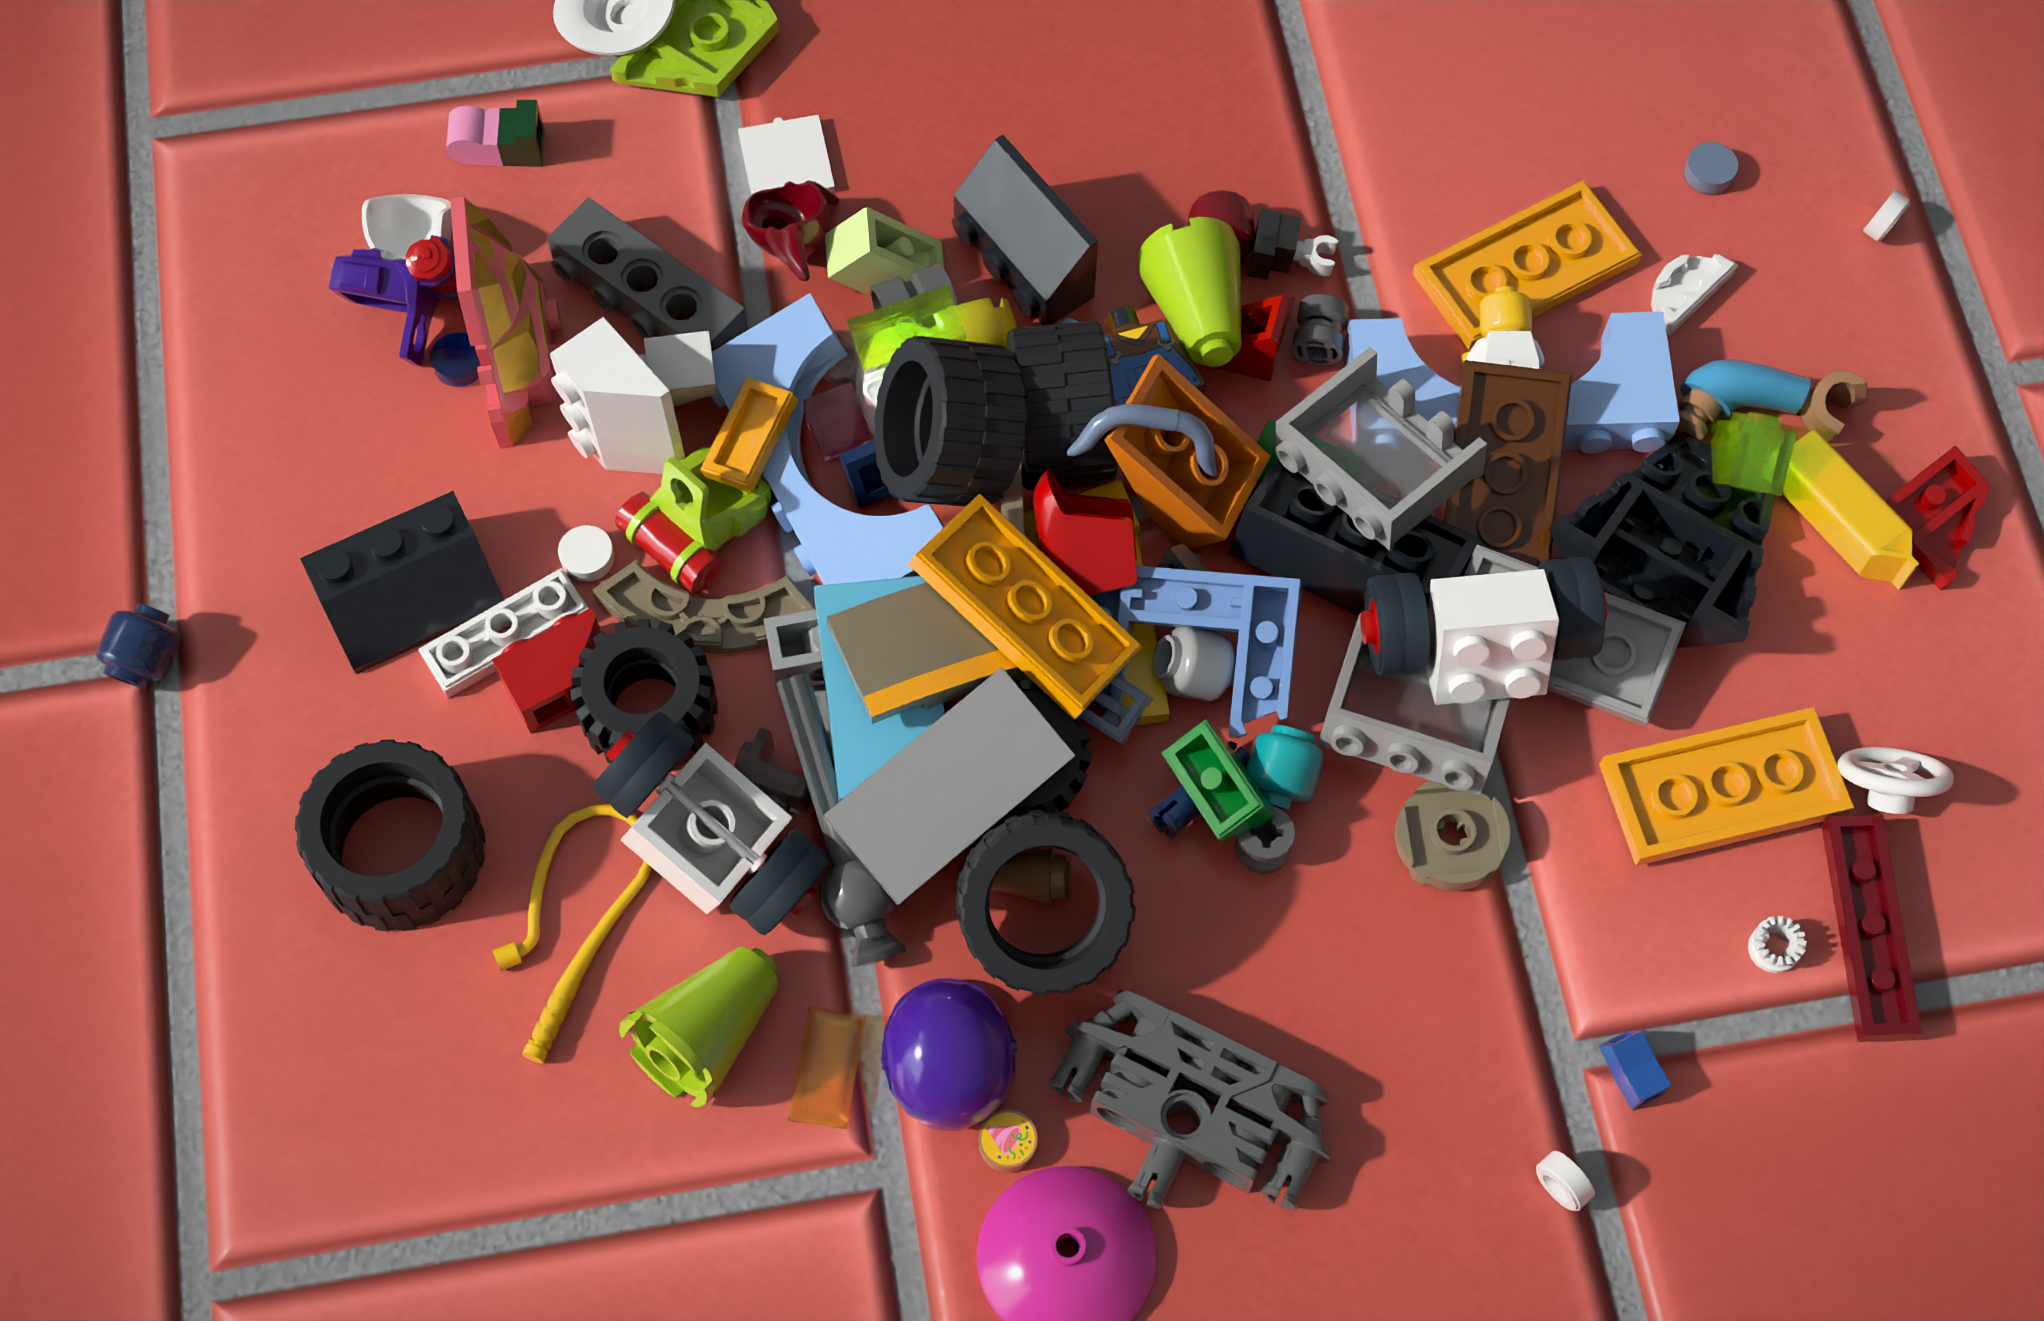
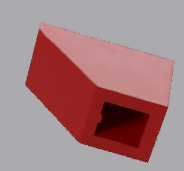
M591 608L580 614L572 613L561 617L551 626V629L530 640L520 639L511 643L502 651L501 655L492 659L501 683L530 734L575 711L570 691L574 689L571 680L573 668L582 667L578 656L585 647L594 650L596 645L593 638L601 633L597 618Z

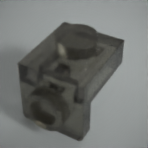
M760 727L753 743L746 741L742 745L735 762V768L784 811L804 818L812 802L806 778L803 775L770 764L775 751L772 733Z

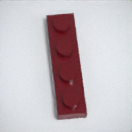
M1883 814L1827 816L1822 822L1821 827L1857 1042L1916 1040L1922 1034L1884 816Z

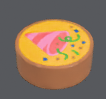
M1016 1110L997 1111L986 1119L980 1128L978 1137L979 1151L983 1160L991 1168L999 1172L1012 1173L1022 1170L1033 1160L1037 1151L1038 1135L1033 1122L1025 1114Z

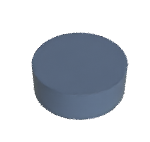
M1715 142L1702 143L1690 152L1684 167V176L1688 184L1695 190L1705 194H1719L1726 191L1732 185L1738 171V160L1732 150L1722 144Z

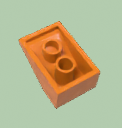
M1160 354L1155 355L1151 358L1126 404H1143L1189 412L1204 421L1214 438L1217 475L1210 476L1204 472L1197 462L1194 442L1189 436L1181 432L1136 425H1123L1111 429L1104 441L1149 516L1180 544L1184 543L1188 549L1224 541L1228 537L1271 455Z

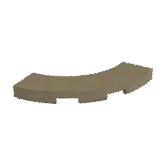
M637 560L592 590L594 598L619 622H626L628 628L637 627V619H650L652 628H658L660 622L664 621L673 624L675 635L682 630L691 635L694 646L700 645L704 653L744 652L767 647L768 642L764 618L816 609L789 575L751 592L727 595L724 599H705L690 596L689 592L666 584L648 572Z

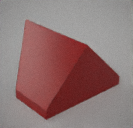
M1282 294L1242 305L1241 348L1228 363L1214 368L1271 381L1295 296L1287 298Z

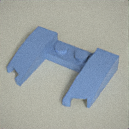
M1136 566L1137 581L1134 585L1090 595L1131 636L1133 624L1193 627L1204 630L1239 632L1229 738L1246 736L1247 732L1244 724L1277 712L1281 722L1288 719L1303 589L1300 579ZM1129 662L1117 674L1125 680L1127 678ZM1108 683L1102 692L1123 705L1124 693ZM1093 700L1094 703L1106 710L1102 718L1118 727L1121 717Z

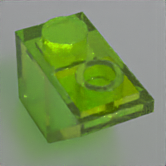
M1732 412L1731 420H1715L1710 429L1713 483L1765 495L1782 496L1797 432L1779 428L1781 418L1754 412H1748V414Z

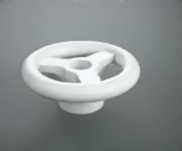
M1887 747L1857 748L1842 754L1837 763L1838 770L1844 778L1855 785L1869 789L1867 804L1876 810L1887 813H1910L1914 809L1915 797H1927L1944 793L1954 783V774L1944 763L1930 756L1903 749ZM1919 770L1934 778L1925 779L1913 772Z

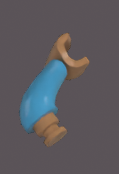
M1735 359L1715 360L1693 370L1681 383L1680 391L1684 398L1680 402L1682 410H1678L1680 423L1677 430L1681 433L1686 432L1701 440L1704 439L1708 432L1706 425L1713 424L1717 417H1730L1734 410L1741 407L1762 408L1796 414L1800 410L1805 426L1810 431L1816 429L1830 442L1840 433L1845 424L1831 416L1827 411L1826 399L1835 401L1843 409H1848L1866 403L1871 396L1867 390L1868 383L1860 375L1850 371H1835L1826 375L1815 386L1810 385V378L1775 367Z

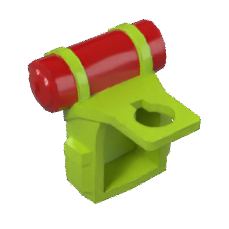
M702 447L680 461L673 456L665 460L661 487L655 491L652 497L643 491L630 497L621 506L614 520L616 526L626 534L627 539L633 545L641 547L670 573L672 580L687 588L692 594H699L713 585L719 577L723 566L722 559L715 552L723 546V543L734 536L740 537L747 533L749 529L766 517L771 500V487L761 477L752 494L706 478L700 469L711 447Z

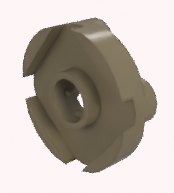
M1428 781L1415 790L1414 795L1406 800L1396 820L1394 831L1398 855L1403 864L1408 868L1410 877L1422 886H1433L1437 889L1448 891L1471 889L1481 885L1484 881L1490 880L1495 875L1509 847L1511 837L1510 823L1506 811L1494 796L1491 800L1483 792L1479 796L1466 791L1453 790L1444 784L1434 781ZM1446 822L1458 824L1456 831L1461 828L1465 830L1467 838L1461 839L1458 846L1449 845L1447 841L1443 842L1440 839L1438 833L1443 832Z

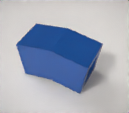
M1629 1030L1599 1045L1610 1072L1632 1111L1663 1096L1672 1086L1656 1060L1644 1031Z

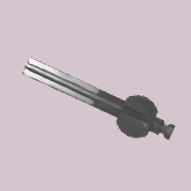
M798 674L789 679L780 680L776 683L833 866L821 879L819 886L820 905L828 920L836 927L845 930L853 929L856 943L852 967L876 964L906 951V948L887 930L884 921L896 909L897 904L823 817L839 800L833 751L809 674Z

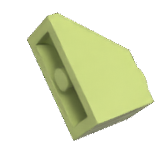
M869 207L863 208L825 235L828 278L866 295H870L871 285L898 276L905 282H908L913 271L937 263H941L944 267L941 241Z

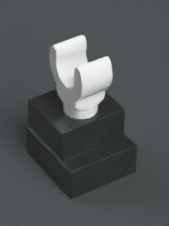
M1261 209L1255 230V243L1251 251L1247 276L1267 280L1270 270L1289 273L1294 260L1299 261L1301 266L1308 267L1313 274L1328 277L1332 273L1335 262L1330 259L1321 258L1318 253L1333 255L1338 240L1329 235H1321L1314 239L1298 241L1301 218L1283 215L1277 211Z

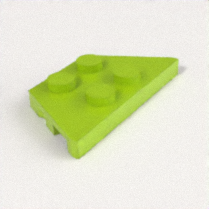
M676 0L672 17L665 30L645 48L622 55L610 67L612 80L624 85L719 97L779 32L778 18L769 3L764 0Z

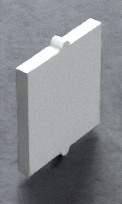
M819 115L785 121L782 118H775L773 123L738 129L751 195L761 190L782 187L788 181L801 184L808 180L821 184L832 193L835 192Z

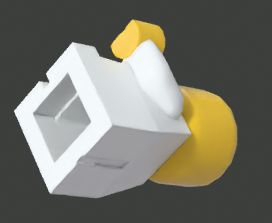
M1511 286L1496 288L1494 293L1485 296L1480 302V331L1483 338L1476 341L1470 352H1465L1461 355V373L1465 360L1542 369L1545 362L1544 354L1538 341L1533 339L1531 334V299Z

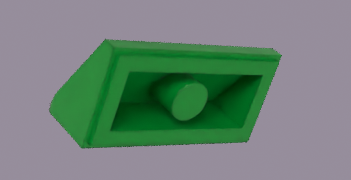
M1208 720L1202 721L1161 752L1221 842L1258 826L1276 815V812L1255 784L1221 731Z

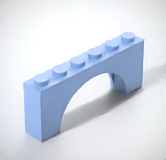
M810 293L712 351L717 394L711 395L719 408L727 405L730 411L746 377L793 392L798 399L761 478L772 488L778 502L771 505L777 520L786 533L794 530L801 542V545L794 548V551L806 572L810 576L817 573L823 585L920 576L908 563L921 548L945 527L930 504H925L915 510L892 516L857 514L842 509L819 495L813 488L806 473L800 439L806 405L820 379L831 367L848 355L829 320Z
M1663 312L1611 313L1600 340V359L1589 372L1571 384L1564 450H1581L1588 454L1601 453L1608 449L1633 448L1638 452L1656 451L1672 440L1680 423ZM1402 318L1350 320L1344 344L1345 365H1348L1371 347L1378 353L1376 378L1389 389L1401 379L1407 380L1415 390L1414 410L1427 421L1440 411L1447 413L1454 422L1455 431L1460 387L1439 376L1420 359L1407 338ZM1362 400L1350 408L1355 455H1370L1375 459H1389L1402 454H1423L1428 457Z

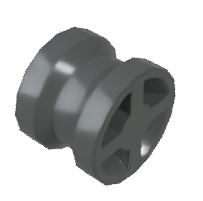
M1272 807L1276 815L1271 819L1237 835L1235 844L1236 855L1242 865L1252 872L1260 874L1273 873L1281 869L1289 859L1295 838L1294 823L1288 814L1276 807ZM1268 830L1269 833H1271L1274 836V838H1276L1275 840H1273L1272 837L1268 835Z

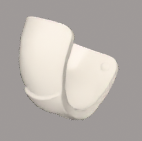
M395 194L367 199L362 206V227L370 249L386 250L395 259H406L405 255L412 244L419 240L430 239L431 235L443 236L450 241L453 233L451 202L443 198L417 194Z

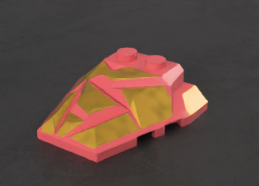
M465 197L450 198L457 293L471 346H475L481 365L477 367L480 384L486 385L487 412L499 449L513 447L533 425L531 407L551 404L558 396V392L551 381V378L556 376L550 353L562 345L561 343H554L553 330L562 328L557 298L548 299L543 279L520 255L512 250V244L485 214Z

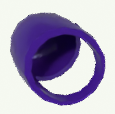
M936 979L914 987L896 1003L884 1029L881 1057L882 1070L885 1071L890 1092L908 1116L932 1129L961 1131L984 1122L1004 1103L1015 1076V1051H1017L1016 1039L1013 1038L1006 1016L984 990L977 985L962 980Z

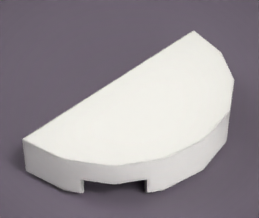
M1685 254L1666 264L1656 279L1651 299L1653 312H1663L1666 333L1669 336L1674 333L1734 275L1738 264L1717 254H1714L1712 258L1702 256L1689 258L1690 255Z

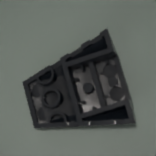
M1682 432L1643 459L1640 466L1633 472L1628 473L1626 471L1614 479L1607 490L1598 496L1594 493L1582 501L1575 512L1569 516L1564 514L1553 521L1549 531L1562 559L1583 556L1590 558L1594 562L1605 593L1685 622L1686 625L1677 648L1744 642L1750 626V621H1748L1749 611L1754 604L1757 586H1755L1757 571L1762 565L1764 549H1762L1763 541L1769 530L1778 484L1690 434Z

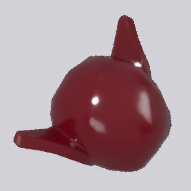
M808 180L801 184L788 181L782 187L761 190L750 195L743 208L742 225L751 240L760 249L779 258L799 280L807 282L810 279L807 258L825 242V235L829 232L830 211L828 205L836 206L839 204L840 199L815 181Z

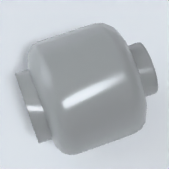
M1177 627L1169 635L1162 637L1155 648L1153 671L1156 677L1159 678L1165 692L1202 702H1211L1218 699L1234 683L1236 656L1234 655L1231 642L1227 636L1221 633L1193 627Z

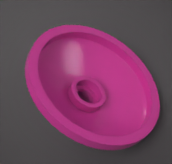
M1062 1166L1046 1168L1016 1181L997 1198L990 1208L981 1227L978 1239L977 1268L982 1290L993 1311L1002 1321H1132L1143 1308L1153 1286L1156 1273L1157 1249L1155 1237L1149 1219L1139 1202L1115 1180L1099 1172L1081 1167ZM1065 1238L1073 1239L1079 1246V1252L1070 1258L1061 1256L1056 1249V1245L1060 1240Z

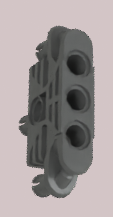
M1119 990L1112 995L1116 1005L1109 1010L1101 1011L1087 1022L1076 1021L1065 1029L1066 1033L1073 1040L1054 1077L1050 1079L1048 1086L1062 1097L1072 1076H1075L1068 1088L1069 1095L1067 1100L1081 1103L1084 1099V1093L1103 1057L1112 1060L1110 1073L1106 1072L1101 1082L1100 1091H1096L1092 1099L1090 1113L1151 1144L1133 1183L1127 1190L1138 1201H1142L1151 1181H1156L1148 1196L1149 1199L1146 1205L1161 1209L1183 1161L1246 1193H1250L1257 1174H1259L1266 1155H1268L1273 1143L1276 1142L1284 1146V1149L1261 1194L1270 1202L1275 1203L1283 1184L1287 1182L1289 1187L1280 1207L1295 1211L1317 1162H1331L1330 1148L1323 1141V1121L1319 1116V1106H1325L1329 1103L1328 1093L1316 1082L1278 1064V1062L1173 1010H1169L1143 996L1126 990ZM1127 1017L1136 1024L1131 1036L1114 1031L1116 1025ZM1289 1102L1301 1104L1302 1118L1299 1120V1123L1284 1113ZM1207 1103L1215 1106L1212 1115ZM1177 1112L1188 1113L1196 1120L1198 1129L1186 1135L1175 1133L1167 1124V1118Z

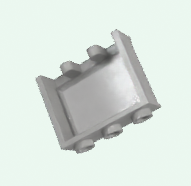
M1369 347L1276 421L1275 452L1285 468L1293 473H1301L1314 485L1317 494L1323 501L1331 506L1337 505L1346 512L1362 535L1368 539H1377L1391 551L1394 548V543L1468 482L1484 474L1487 443L1479 437L1464 450L1453 442L1454 422L1447 413L1440 411L1427 421L1414 410L1415 390L1407 380L1401 379L1389 389L1376 378L1378 353Z
M1360 613L1326 714L1318 745L1333 749L1346 756H1355L1390 767L1396 772L1409 773L1438 782L1453 790L1466 791L1480 796L1494 760L1510 698L1475 701L1468 704L1451 703L1435 705L1427 671L1418 674L1378 676L1372 664L1369 647L1362 643Z

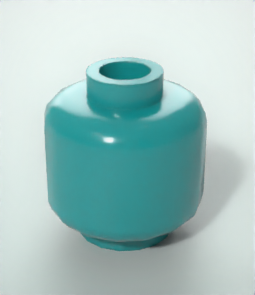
M1274 724L1271 732H1263L1255 737L1246 770L1272 807L1289 811L1291 802L1302 803L1313 798L1324 762L1322 750L1314 745L1316 739L1314 735L1292 727Z

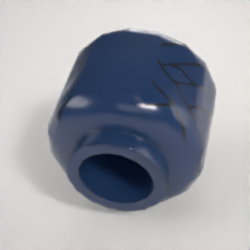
M140 603L137 604L134 612L126 610L114 612L109 618L96 649L97 659L105 665L103 674L142 689H146L148 682L155 683L164 680L181 641L178 632L166 625L170 615Z

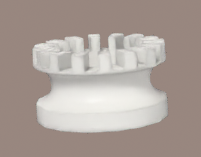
M1779 915L1776 918L1772 916L1762 921L1753 931L1748 941L1750 958L1756 966L1766 972L1775 974L1791 969L1804 954V948L1807 943L1804 940V931L1801 932L1799 930V924L1795 925L1792 923V919H1783V916ZM1769 933L1779 934L1789 943L1788 948L1783 952L1784 958L1782 956L1777 958L1775 954L1770 955L1768 949L1765 950V943L1770 938Z

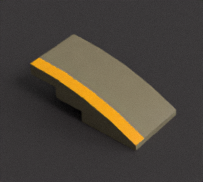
M927 582L876 598L827 617V627L871 724L922 705L923 709L927 710L969 693L1001 667L1013 681L1027 676Z

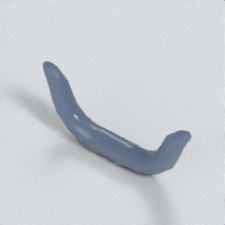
M1122 404L1109 407L1090 420L1080 436L1067 450L1068 456H1079L1091 450L1109 430L1123 425L1177 431L1189 436L1194 442L1197 462L1204 472L1210 476H1216L1218 473L1215 462L1214 438L1204 421L1189 412L1143 404Z

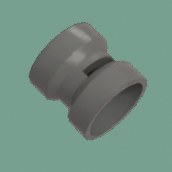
M1314 294L1304 297L1300 301L1297 322L1301 327L1294 332L1291 348L1294 357L1301 362L1314 366H1330L1342 360L1345 340L1341 333L1348 326L1350 315L1348 304L1337 297L1325 294Z

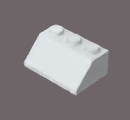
M604 317L550 353L556 376L551 378V381L558 394L564 400V403L560 405V410L573 428L568 432V435L574 446L585 458L593 455L606 470L663 474L664 462L668 458L673 456L678 461L685 459L670 390Z

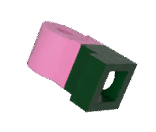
M517 100L516 108H489V110H484L476 106H460L453 109L449 113L447 155L455 162L465 165L542 167L545 128L537 100Z

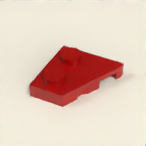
M1956 445L1885 500L1912 529V556L1939 590L1955 580L1958 573L1955 567L1962 548L1970 542L1976 526V512L1983 507L1991 487Z

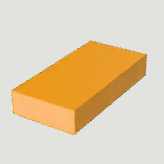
M746 377L700 469L704 476L752 494L798 402L794 393Z

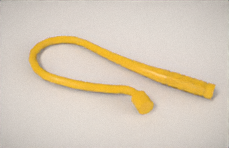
M611 804L590 805L570 813L554 827L536 867L530 895L526 939L517 946L515 942H511L492 950L500 971L521 964V958L535 947L539 939L543 889L550 863L562 836L576 823L592 816L610 815L626 821L632 827L639 819L635 814L625 818ZM644 860L635 879L602 917L552 991L553 994L550 995L548 1004L545 1005L541 1013L540 1021L537 1022L532 1037L530 1036L528 1044H526L522 1055L527 1059L540 1064L544 1063L547 1052L553 1044L552 1041L556 1038L559 1026L562 1025L568 1013L567 1010L571 1006V1001H573L581 979L596 951L613 924L646 883L652 871V867Z

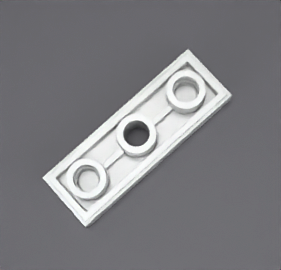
M560 568L418 650L449 699L496 672L492 659L501 655L502 651L511 643L520 639L530 640L551 629V626L561 617L572 613L580 614L589 608L564 570ZM504 627H511L507 632L497 633Z

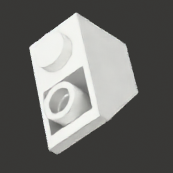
M709 331L644 338L646 354L638 356L670 390L673 407L717 394Z

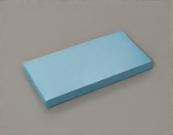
M921 576L814 586L839 802L945 713L943 703L924 710L922 705L871 724L827 627V617L876 598L925 583L926 581Z

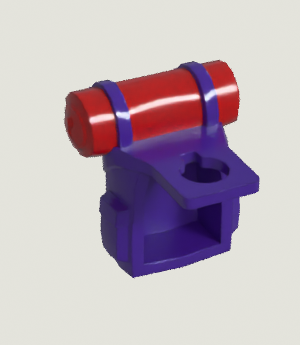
M431 235L430 239L419 240L412 244L405 255L406 259H395L390 252L378 248L354 249L351 255L337 256L331 271L329 289L354 304L407 313L399 355L400 358L408 363L421 366L431 320L438 300L459 299L455 255L450 241L443 236ZM417 328L416 341L414 344V335Z

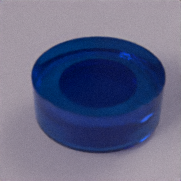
M450 333L441 337L434 344L430 353V360L434 372L441 382L449 386L462 387L479 379L477 367L481 365L475 346H471L467 333Z

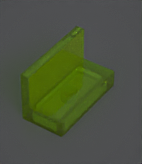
M949 285L846 320L865 374L885 368L889 364L895 350L900 348L901 344L908 338L926 336L961 341L967 339Z

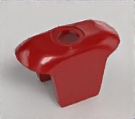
M1048 468L1036 484L1033 496L1037 547L1089 596L1134 585L1137 581V553L1132 502L1128 499L1068 494L1062 490L1053 472Z

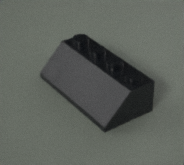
M1277 458L1244 507L1229 554L1274 576L1300 579L1303 590L1330 601L1353 614L1359 615L1361 611H1365V592L1368 579L1377 575H1395L1399 573H1415L1418 575L1424 590L1428 609L1431 579L1462 577L1480 538L1428 515L1395 542L1394 548L1389 551L1377 539H1368L1362 535L1346 512L1337 505L1331 506L1323 501L1309 480L1299 472L1293 473L1289 471ZM1358 482L1389 510L1400 502Z

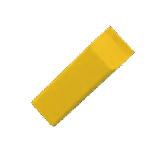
M1816 429L1810 431L1776 457L1766 478L1778 484L1777 489L1859 576L1866 579L1892 582L1900 590L1919 565L1912 556V529Z

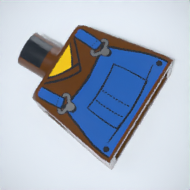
M1131 306L1118 307L1107 314L1105 320L1110 333L1104 334L1110 361L1115 406L1126 404L1151 358L1158 354L1204 394L1206 385L1204 379L1168 321L1160 319L1140 324L1136 311Z

